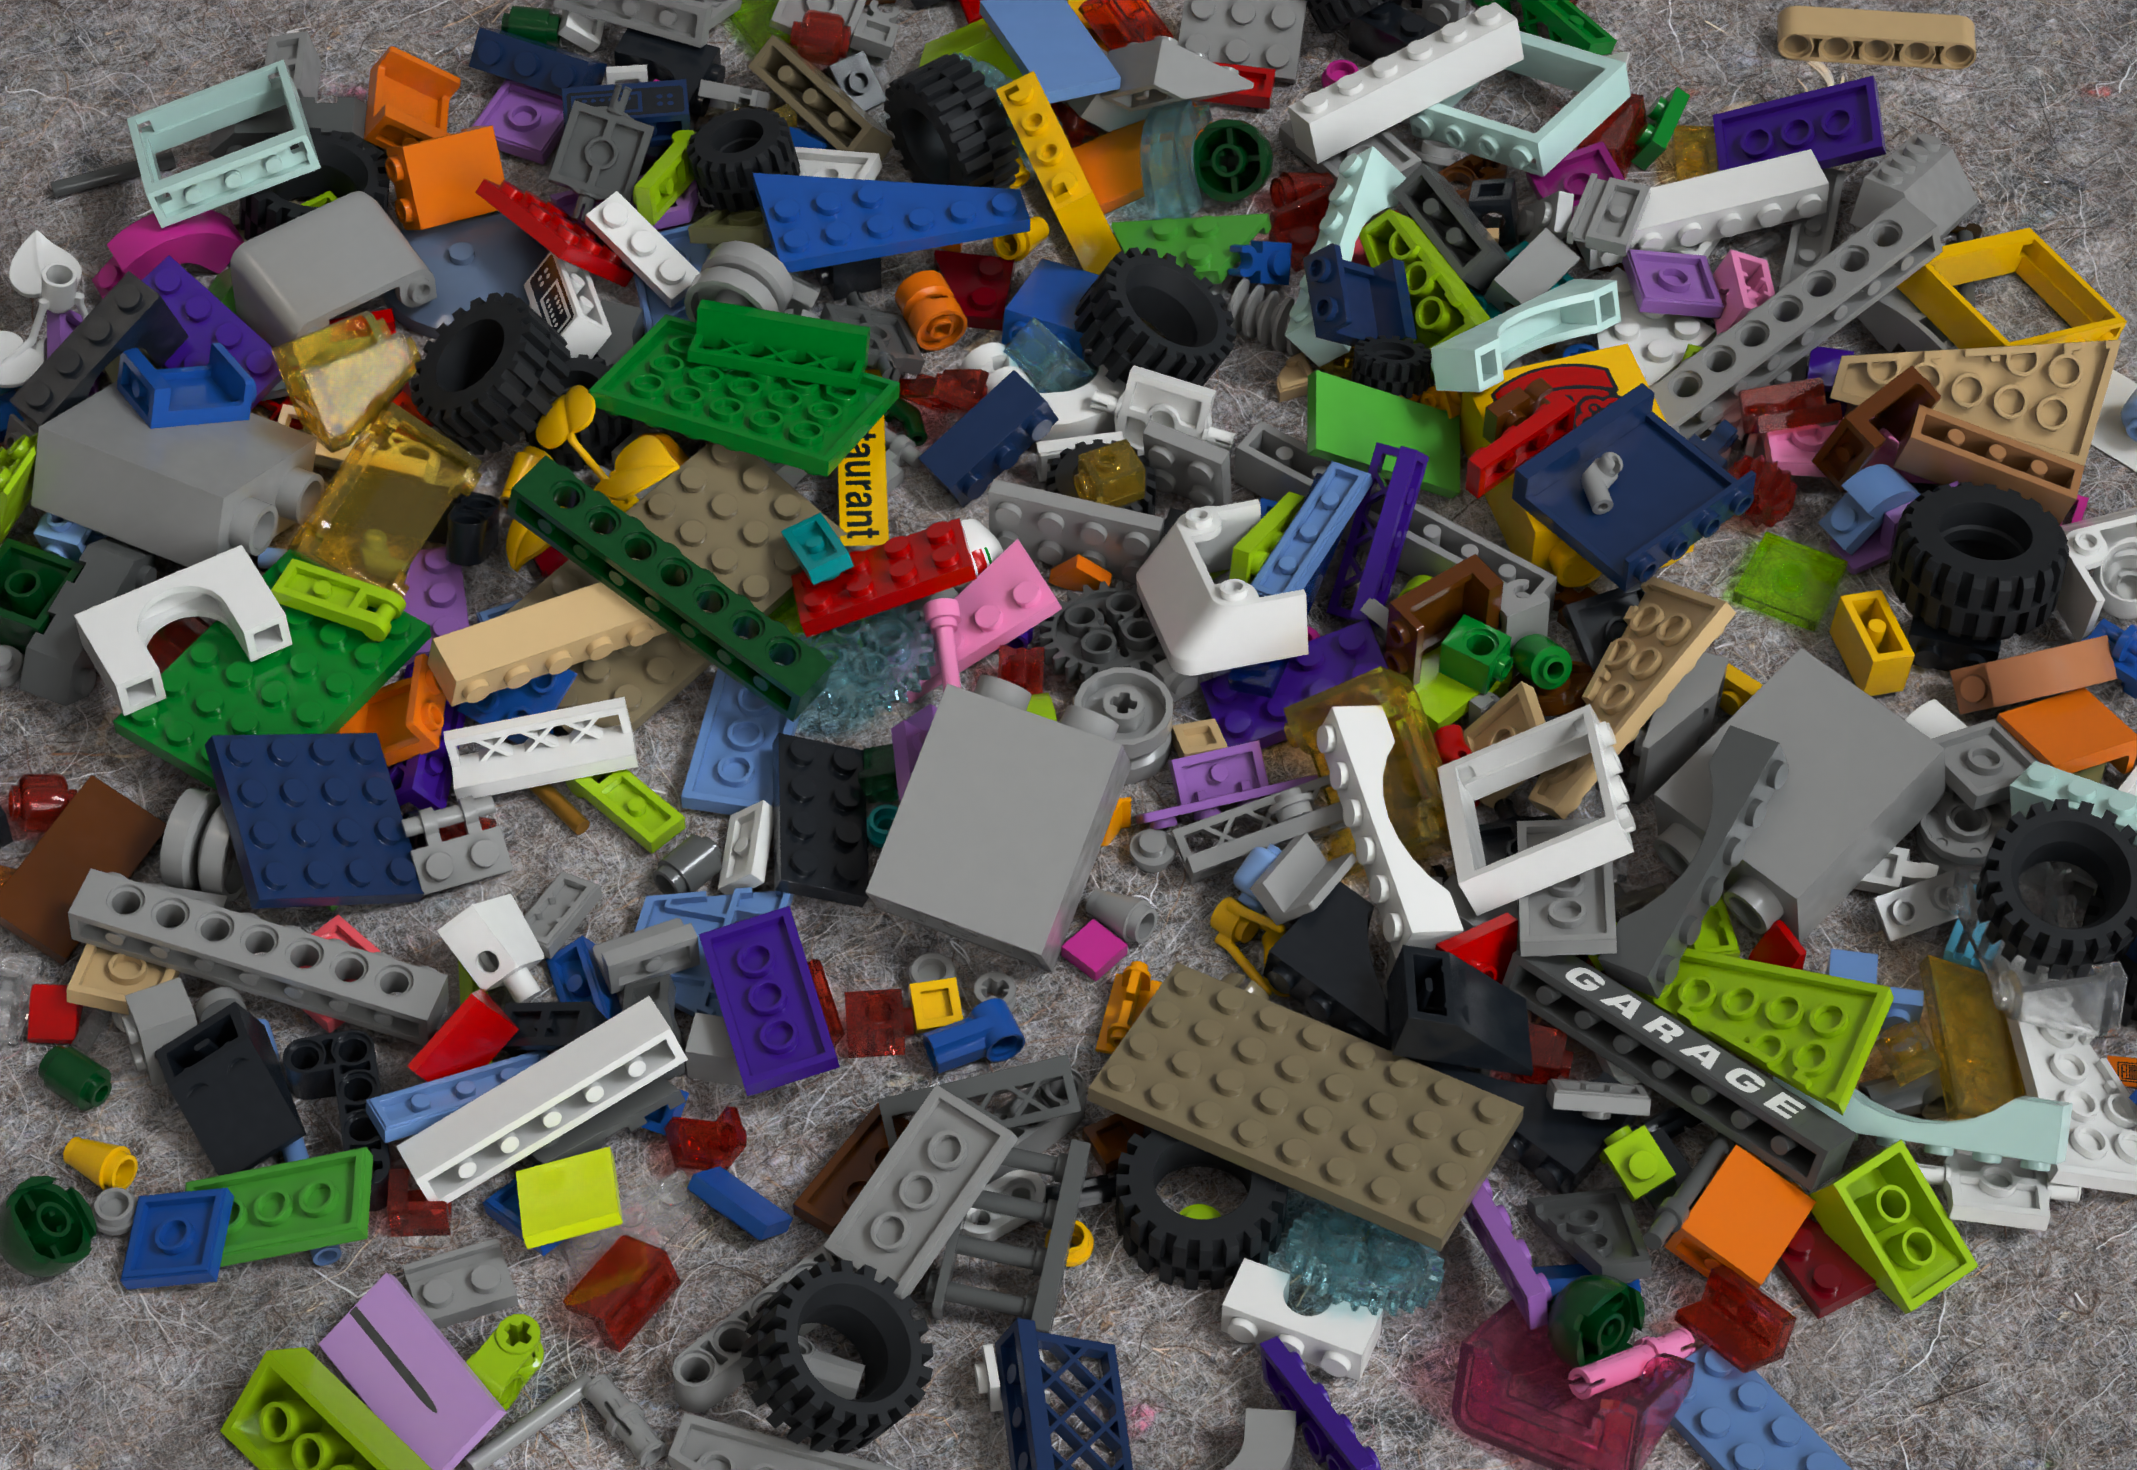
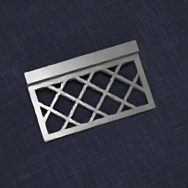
M554 0L553 7L702 48L708 43L709 30L740 10L742 0Z

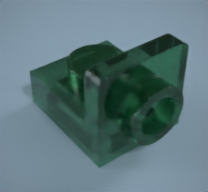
M893 743L864 748V770L858 772V782L866 794L869 803H889L899 799Z

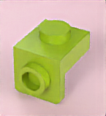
M1626 1125L1604 1139L1607 1148L1601 1152L1599 1158L1604 1165L1609 1164L1632 1202H1635L1676 1176L1675 1171L1645 1125L1633 1132L1629 1125Z

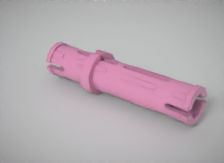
M1683 1327L1676 1328L1672 1332L1656 1338L1642 1337L1631 1348L1585 1366L1572 1369L1568 1375V1380H1575L1580 1377L1584 1379L1569 1384V1387L1577 1398L1586 1400L1595 1394L1640 1376L1650 1375L1653 1377L1659 1375L1666 1370L1668 1365L1686 1359L1696 1352V1347L1693 1346L1681 1350V1347L1695 1343V1339L1692 1333Z

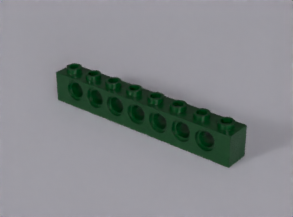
M544 456L512 487L507 509L509 516L792 722L825 689L833 663L827 660L820 650L808 646L790 633L784 624L769 618L754 607L747 597L736 594L718 581L711 571L696 565L685 557L675 545L663 541L648 530L638 518L627 515L612 504L605 494L600 491H594L576 478L574 473L566 466L559 465L548 456Z

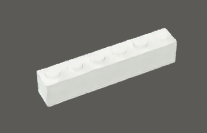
M1496 2L1482 6L1476 12L1456 22L1446 24L1442 29L1420 40L1411 42L1401 50L1387 57L1379 58L1373 64L1351 75L1343 76L1337 82L1317 92L1306 95L1303 99L1288 106L1296 147L1319 164L1523 60L1524 55L1517 18Z
M1809 149L1650 188V199L1629 249L1667 252L1676 247H1691L1705 241L1732 237L1737 234L1826 213L1829 182L1812 150ZM1575 241L1589 270L1622 263L1624 256L1586 248L1585 243Z
M650 996L396 1147L433 1210L436 1211L688 1059L670 1026Z

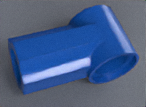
M993 998L974 1007L969 1013L968 1018L923 1033V1044L933 1070L940 1074L987 1057L992 1062L1008 1060L1022 1050L1025 1045V1038L1006 1001Z

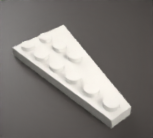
M1999 950L1992 961V966L2026 1094L2030 1097L2073 1103L2066 1160L2057 1165L2051 1164L2050 1171H2047L2050 1183L2137 1195V1105L2129 1098V1092L2108 1059H2099L2090 1045L2094 1037L2085 1024L2077 1025L2066 1007L2069 998L2056 979H2048L2049 968L2039 965L2035 975L2022 970L2026 959L2017 955L2010 963L2001 955L2002 950Z

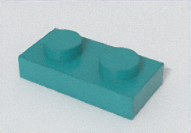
M821 512L781 531L786 546L813 585L835 579L841 572L854 566L849 552Z

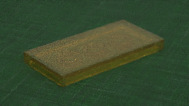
M1927 955L1919 963V969L1948 1118L1960 1120L1978 1117L1998 1109L2015 1098L2027 1096L2002 1004L1997 977Z

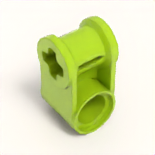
M513 1314L502 1320L481 1348L466 1361L505 1411L512 1406L522 1388L544 1362V1349L540 1342V1327L537 1321L525 1314Z

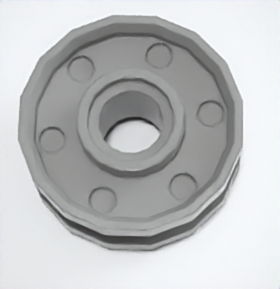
M1946 784L1945 796L1920 820L1916 829V851L1921 860L1925 863L1939 866L1937 875L1957 869L1961 882H1978L1981 869L1995 835L2001 827L2006 829L2011 818V804L2008 800L1973 811Z

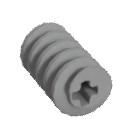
M1243 278L1227 303L1226 311H1231L1235 320L1230 327L1235 328L1236 333L1243 331L1244 336L1250 339L1258 337V341L1264 345L1272 343L1273 347L1278 351L1287 350L1291 356L1301 353L1302 351L1285 336L1291 318L1289 313L1294 306V299L1288 297L1279 306V293L1277 291H1272L1265 300L1263 299L1265 287L1258 284L1252 293H1248L1250 281Z

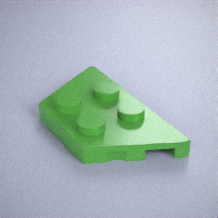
M1267 213L1112 222L1111 227L1116 241L1124 253L1129 248L1138 247L1142 254L1146 248L1157 249L1159 258H1163L1167 252L1177 257V265L1183 267L1188 263L1196 269L1193 275L1200 281L1206 277L1212 284H1221L1229 275L1228 269L1233 268L1235 264L1241 261L1238 253L1230 252V246L1234 244L1250 245V241L1258 233L1268 234L1271 230V223Z

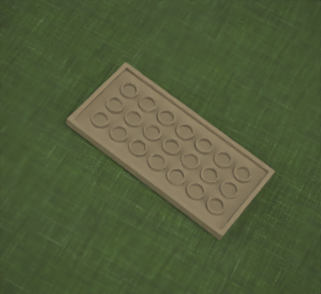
M709 442L681 465L680 469L669 475L625 513L638 518L656 536L665 542L675 545L685 557L699 567L711 571L718 581L736 594L747 597L754 607L769 616L794 594L791 576L803 571L786 546L781 531L821 511L756 455L742 451H731L722 445ZM822 513L839 539L840 536L848 535ZM569 559L504 614L600 581ZM667 632L652 637L651 640L641 646L634 647L629 645L612 651L603 659L596 661L589 659L571 665L568 669L576 672L578 675L556 710L625 697L634 732L710 667L712 663L673 634ZM619 715L602 717L594 723L602 728L621 725ZM567 725L553 727L562 736L569 735L574 729Z
M1176 963L1088 1087L1087 1100L1439 1252L1443 1249L1521 1123L1524 1107L1408 1058L1392 1055V1052L1180 963Z

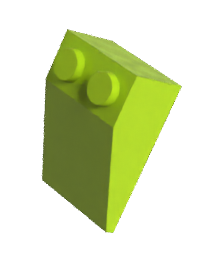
M1902 1139L1871 1153L1808 1194L1809 1197L1816 1201L1811 1211L1823 1231L1876 1281V1286L1905 1314L1912 1312L1979 1267Z

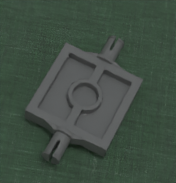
M615 84L608 107H594L574 100L548 182L568 188L579 196L571 219L576 222L579 221L583 207L585 208L581 223L585 224V215L592 210L594 202H602L616 191L629 203L631 202L634 186L638 181L655 127L636 121L624 112L632 89L627 86L624 87L621 100L618 101L622 85Z
M856 291L851 292L847 296L846 302L848 306L824 304L820 315L821 319L871 327L867 367L876 368L880 371L883 378L898 381L903 373L920 375L925 360L903 315L884 313L872 309L866 304L863 294L859 292L857 295Z

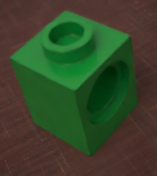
M1464 614L1441 644L1438 672L1486 695L1496 681L1503 682L1511 670L1513 658L1509 654L1512 637Z

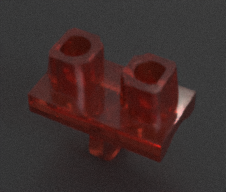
M1000 645L998 678L1016 684L1032 695L1043 693L1045 647H1035L1027 650L1026 648L1014 649L1008 645Z

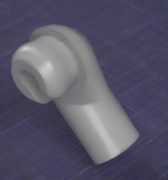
M1606 452L1601 458L1595 459L1581 478L1582 487L1595 514L1601 515L1609 512L1614 504L1608 489L1616 481L1618 473L1623 469L1622 459L1614 452Z

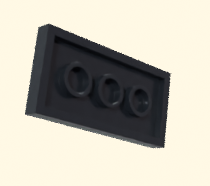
M778 733L772 743L775 891L863 908L869 898L866 894L869 883L864 750Z

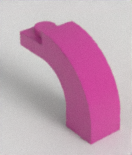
M213 210L164 228L160 227L155 214L152 213L123 229L107 244L113 257L94 276L92 282L103 299L128 271L140 280H143L169 255L179 264H197L220 274L231 262L233 253L244 243V240L229 217Z

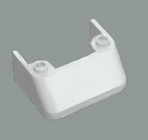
M1258 499L1211 508H1193L1188 510L1178 518L1136 573L1137 594L1171 668L1179 674L1201 675L1309 654L1307 601L1304 589L1259 597L1256 589L1243 580L1228 579L1222 583L1214 584L1209 574L1230 569L1233 547L1261 520V507Z
M2137 507L2061 526L2068 540L2069 558L2056 608L2077 642L2087 638L2092 633L2105 598L2087 570L2102 565L2108 550L2118 541L2127 537L2137 536ZM2137 547L2124 548L2118 552L2128 549L2137 550Z

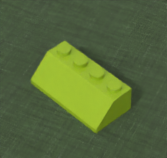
M305 1347L266 1351L220 1429V1432L259 1470H433Z

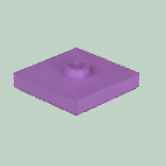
M506 79L472 127L493 125L498 150L543 165L562 139L565 130L562 96Z
M1629 249L1626 257H1623L1622 262L1639 312L1708 318L1721 317L1724 305L1706 256Z

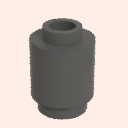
M692 834L658 862V869L653 872L654 882L663 894L696 892L721 871L722 863L720 859L722 853L712 839Z

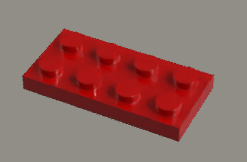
M960 518L948 522L940 521L934 523L927 529L908 536L893 537L882 545L864 551L850 552L849 555L854 566L841 572L835 579L813 585L804 571L791 576L800 623L806 638L977 579Z

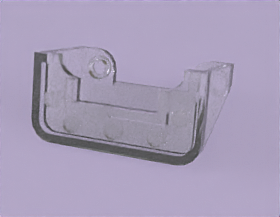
M2058 861L2043 862L2030 867L2019 876L2021 896L2028 908L2037 917L2058 927H2079L2075 919L2077 899L2074 894L2067 895L2063 887L2064 875L2071 874V865L2069 863ZM1984 863L1955 867L1953 887L1947 890L1948 907L1953 916L1958 915L1990 982L1996 1009L2003 1011L2006 1017L2012 1020L2095 1040L2117 1037L2121 1026L2128 979L2120 961L2097 965L2092 964L2088 975L2080 978H2073L2072 970L2065 969L2061 980L2048 979L2049 968L2041 965L2038 966L2035 975L2022 970L2026 959L2017 955L2010 963L2001 955L2005 942L2001 939L1992 945L1985 935L1990 921L1979 923L1976 911L1981 900L1976 898V886Z

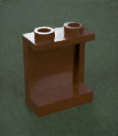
M1910 366L1844 416L1812 459V462L1840 492H1843L1845 489L1841 485L1854 474L1864 469L1887 440L1879 432L1881 429H1887L1900 443L1902 434L1919 404L1933 409L1940 401L1941 395L1913 366Z
M1476 554L1389 602L1384 660L1390 672L1395 676H1400L1410 687L1420 682L1422 656L1441 646L1444 639L1464 614L1498 630L1504 582Z

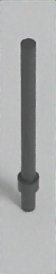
M1718 1133L1673 1197L1664 1199L1654 1214L1655 1221L1643 1237L1647 1247L1653 1250L1659 1249L1671 1232L1680 1230L1689 1217V1207L1736 1142L1722 1133Z

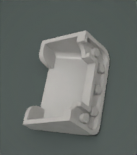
M362 191L351 192L245 241L235 250L230 262L237 316L263 340L297 365L315 357L325 349L330 339L329 319L394 288L397 299L405 306L411 308L421 306L437 298L433 273L381 205Z

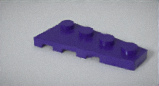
M1278 1336L1260 1343L1263 1378L1282 1409L1296 1411V1427L1302 1425V1432L1308 1450L1317 1465L1327 1462L1329 1470H1381L1379 1460L1370 1446L1363 1447L1357 1440L1354 1428L1345 1414L1338 1415L1333 1409L1324 1386L1320 1382L1313 1383L1309 1378L1299 1354L1296 1351L1289 1352Z

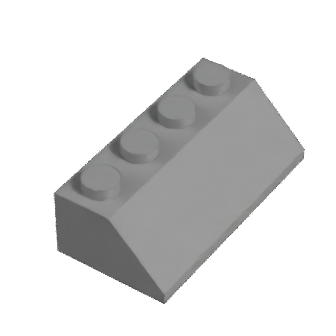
M1914 134L1864 177L1849 223L1864 228L1875 220L1883 210L1892 207L1901 199L1906 198L1938 225L1940 239L1942 240L1976 209L1978 199L1953 149L1942 145V141L1935 136Z

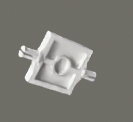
M1135 365L1129 372L1126 389L1120 398L1099 392L1098 390H1095L1092 396L1090 408L1114 414L1115 432L1122 431L1124 448L1128 446L1134 447L1138 450L1137 456L1144 455L1143 432L1150 420L1228 451L1232 450L1234 439L1236 438V433L1212 427L1211 410L1216 390Z
M1954 1149L1953 1156H1943V1166L1916 1162L1929 1184L1941 1185L1947 1196L1949 1219L2046 1231L2051 1217L2050 1199L2078 1203L2081 1196V1187L2050 1183L2047 1171L2021 1168V1159L2002 1156L2000 1164L1972 1160L1973 1151Z

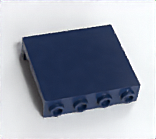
M1643 383L1516 468L1512 499L1624 592L1638 582L1648 581L1658 568L1671 559L1677 560L1681 558L1691 545L1703 537L1708 538L1712 536L1721 524L1732 516H1739L1746 512L1754 500L1753 491L1756 473L1751 470L1737 480L1653 413L1655 393ZM1606 452H1614L1623 461V469L1618 473V478L1608 489L1614 504L1609 512L1601 515L1595 514L1582 487L1581 478L1595 459L1601 458Z

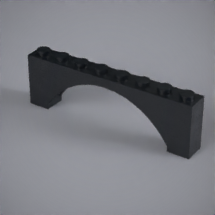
M1340 881L1317 909L1302 915L1268 951L1263 976L1268 979L1269 983L1277 991L1289 994L1304 1005L1315 1019L1326 1021L1338 1030L1392 1052L1388 1000L1375 974L1367 935L1375 906ZM1405 1057L1523 1106L1522 1121L1501 1154L1511 1161H1517L1534 1173L1541 1184L1549 1189L1557 1190L1561 1194L1574 1192L1601 1161L1599 1155L1607 1148L1604 1139L1626 1125L1631 1127L1637 1116L1611 1113L1610 1119L1587 1118L1582 1115V1111L1552 1109L1546 1098L1547 1085L1500 1080L1471 1071L1460 1065ZM1605 1071L1597 1079L1587 1080L1589 1082L1621 1084Z

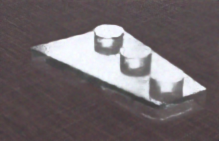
M683 1169L620 1200L623 1224L572 1237L557 1246L602 1316L615 1304L614 1299L629 1284L634 1286L645 1275V1268L662 1252L668 1253L707 1215L706 1203L687 1189L690 1180Z

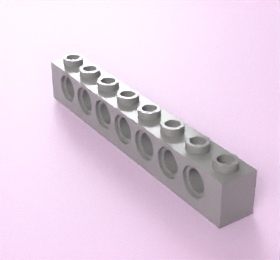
M1906 198L1901 199L1892 207L1883 210L1875 220L1859 232L1851 234L1843 244L1827 256L1815 261L1810 269L1794 281L1783 285L1778 293L1759 307L1751 309L1742 320L1726 332L1718 334L1710 344L1694 356L1682 361L1678 368L1665 378L1650 385L1649 388L1655 393L1654 398L1667 424L1687 440L1694 433L1697 436L1701 435L1942 253L1938 225Z
M91 868L68 911L73 940L424 1046L433 1037L449 1002L448 975L442 974L432 967L425 965L415 966L395 960L392 956L383 952H368L352 947L339 939L328 940L308 934L296 926H282L262 920L257 915L249 912L238 913L218 907L206 899L195 900L178 895L163 886H148L138 883L116 872L105 873ZM126 912H133V913H131V914H126V915L123 914V913H126ZM172 925L177 926V927H174V928H166V927L172 926ZM213 939H222L220 941H210ZM266 952V954L256 955L255 953ZM305 965L312 966L309 968H299ZM346 979H356V981H352V982H346V981H344V980H346ZM393 992L402 993L399 995H389V993Z

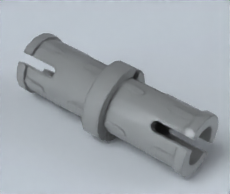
M601 1374L587 1384L583 1392L584 1397L593 1404L607 1422L606 1430L613 1438H620L635 1456L640 1466L649 1467L658 1462L666 1453L667 1445L659 1439L643 1419L644 1411L636 1402L628 1401L615 1385L610 1375Z

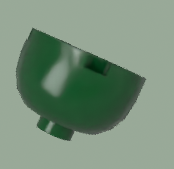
M1221 119L1207 124L1197 139L1193 140L1189 148L1188 168L1192 181L1205 194L1209 195L1208 197L1216 201L1238 202L1254 196L1266 185L1272 173L1273 153L1269 141L1255 126L1244 120Z
M32 1176L9 1192L0 1205V1254L17 1271L32 1277L58 1276L80 1263L92 1250L90 1248L91 1239L96 1235L97 1230L91 1207L83 1196L73 1187L64 1190L62 1187L53 1184L57 1179L50 1176Z
M1604 1274L1580 1276L1571 1281L1554 1296L1549 1308L1548 1338L1557 1356L1571 1367L1576 1368L1633 1347V1345L1627 1342L1634 1328L1642 1331L1645 1319V1304L1641 1293L1617 1278Z

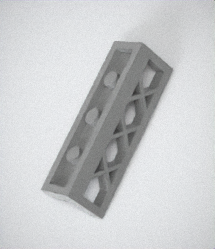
M1326 775L1290 789L1300 788L1302 793H1313V798L1316 801L1320 790L1331 787L1330 777ZM1284 790L1172 830V836L1190 882L1193 884L1240 867L1255 847L1267 849L1271 843L1283 850L1294 837L1306 832L1314 841L1350 828L1344 823L1341 802L1321 808L1314 805V801L1311 804L1314 811L1281 823L1271 820L1272 817L1269 811L1266 817L1257 814L1276 804L1274 797L1287 791ZM1244 817L1262 825L1259 831L1236 839L1228 835L1234 821ZM1226 824L1223 833L1213 829ZM1204 833L1219 840L1217 846L1191 854L1185 838Z

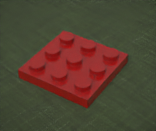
M484 178L476 190V194L558 258L622 287H626L633 277V272L621 264L623 260L608 245L603 244L601 246L594 240L597 236L592 231L577 222L572 224L567 220L569 214L551 201L545 203L527 190L523 193L516 186L503 180L501 185H498Z

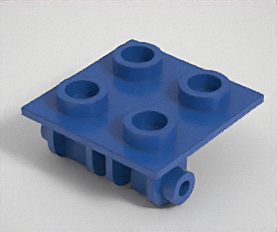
M570 669L556 675L548 673L531 679L519 688H505L490 693L479 702L461 703L457 711L480 724L553 711L557 709L578 674ZM520 733L507 737L508 740L516 744H522L529 738Z

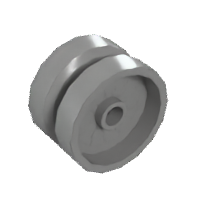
M736 240L723 242L710 251L700 273L696 275L684 299L686 314L690 321L696 323L697 307L701 299L784 313L792 299L794 286L792 277L784 264L769 251L753 243Z
M1133 667L1106 669L1095 673L1083 682L1074 697V705L1100 713L1118 723L1119 727L1113 741L1123 745L1132 764L1125 784H1134L1149 779L1163 769L1172 752L1173 698L1166 685L1153 674Z
M197 788L186 789L173 807L164 831L160 851L162 881L175 888L194 891L201 887L202 892L226 895L229 901H233L243 892L245 884L220 798L214 792Z

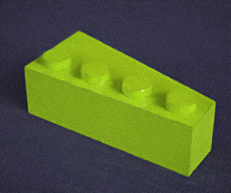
M1388 209L1362 228L1359 238L1372 268L1391 258L1404 261L1417 340L1413 344L1420 342L1425 345V348L1431 350L1432 347L1490 320L1488 314L1415 220ZM1431 368L1429 379L1435 381L1434 373Z

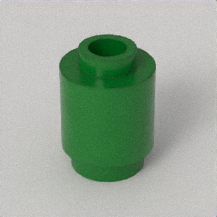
M1541 634L1527 635L1521 638L1514 646L1513 662L1516 670L1540 688L1547 690L1558 688L1569 678L1572 671L1570 654L1548 637Z

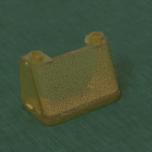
M368 310L271 348L303 429L309 435L317 437V441L331 453L349 447L416 373L415 363L421 361L418 349L411 336L405 338L401 332L391 335L383 318L376 320L374 315Z
M395 403L383 404L365 427L294 536L287 551L291 549L289 553L300 557L309 564L394 591L404 598L409 589V586L404 583L407 576L405 572L451 501L456 499L461 493L468 497L474 490L482 474L477 472L482 461Z
M1380 666L1283 708L1287 723L1284 724V731L1289 743L1294 749L1300 748L1304 753L1311 755L1318 778L1329 775L1330 771L1324 754L1319 751L1317 746V731L1325 721L1331 707L1381 705L1395 739V743L1387 756L1383 773V797L1388 817L1398 839L1415 861L1452 850L1437 770L1443 764L1420 698L1409 678ZM1332 786L1323 789L1328 806L1340 802L1338 793ZM1350 828L1338 831L1339 837L1332 839V849L1327 853L1328 860L1331 861L1350 852L1356 857V845ZM1357 860L1342 879L1352 881L1366 877L1363 865H1360Z

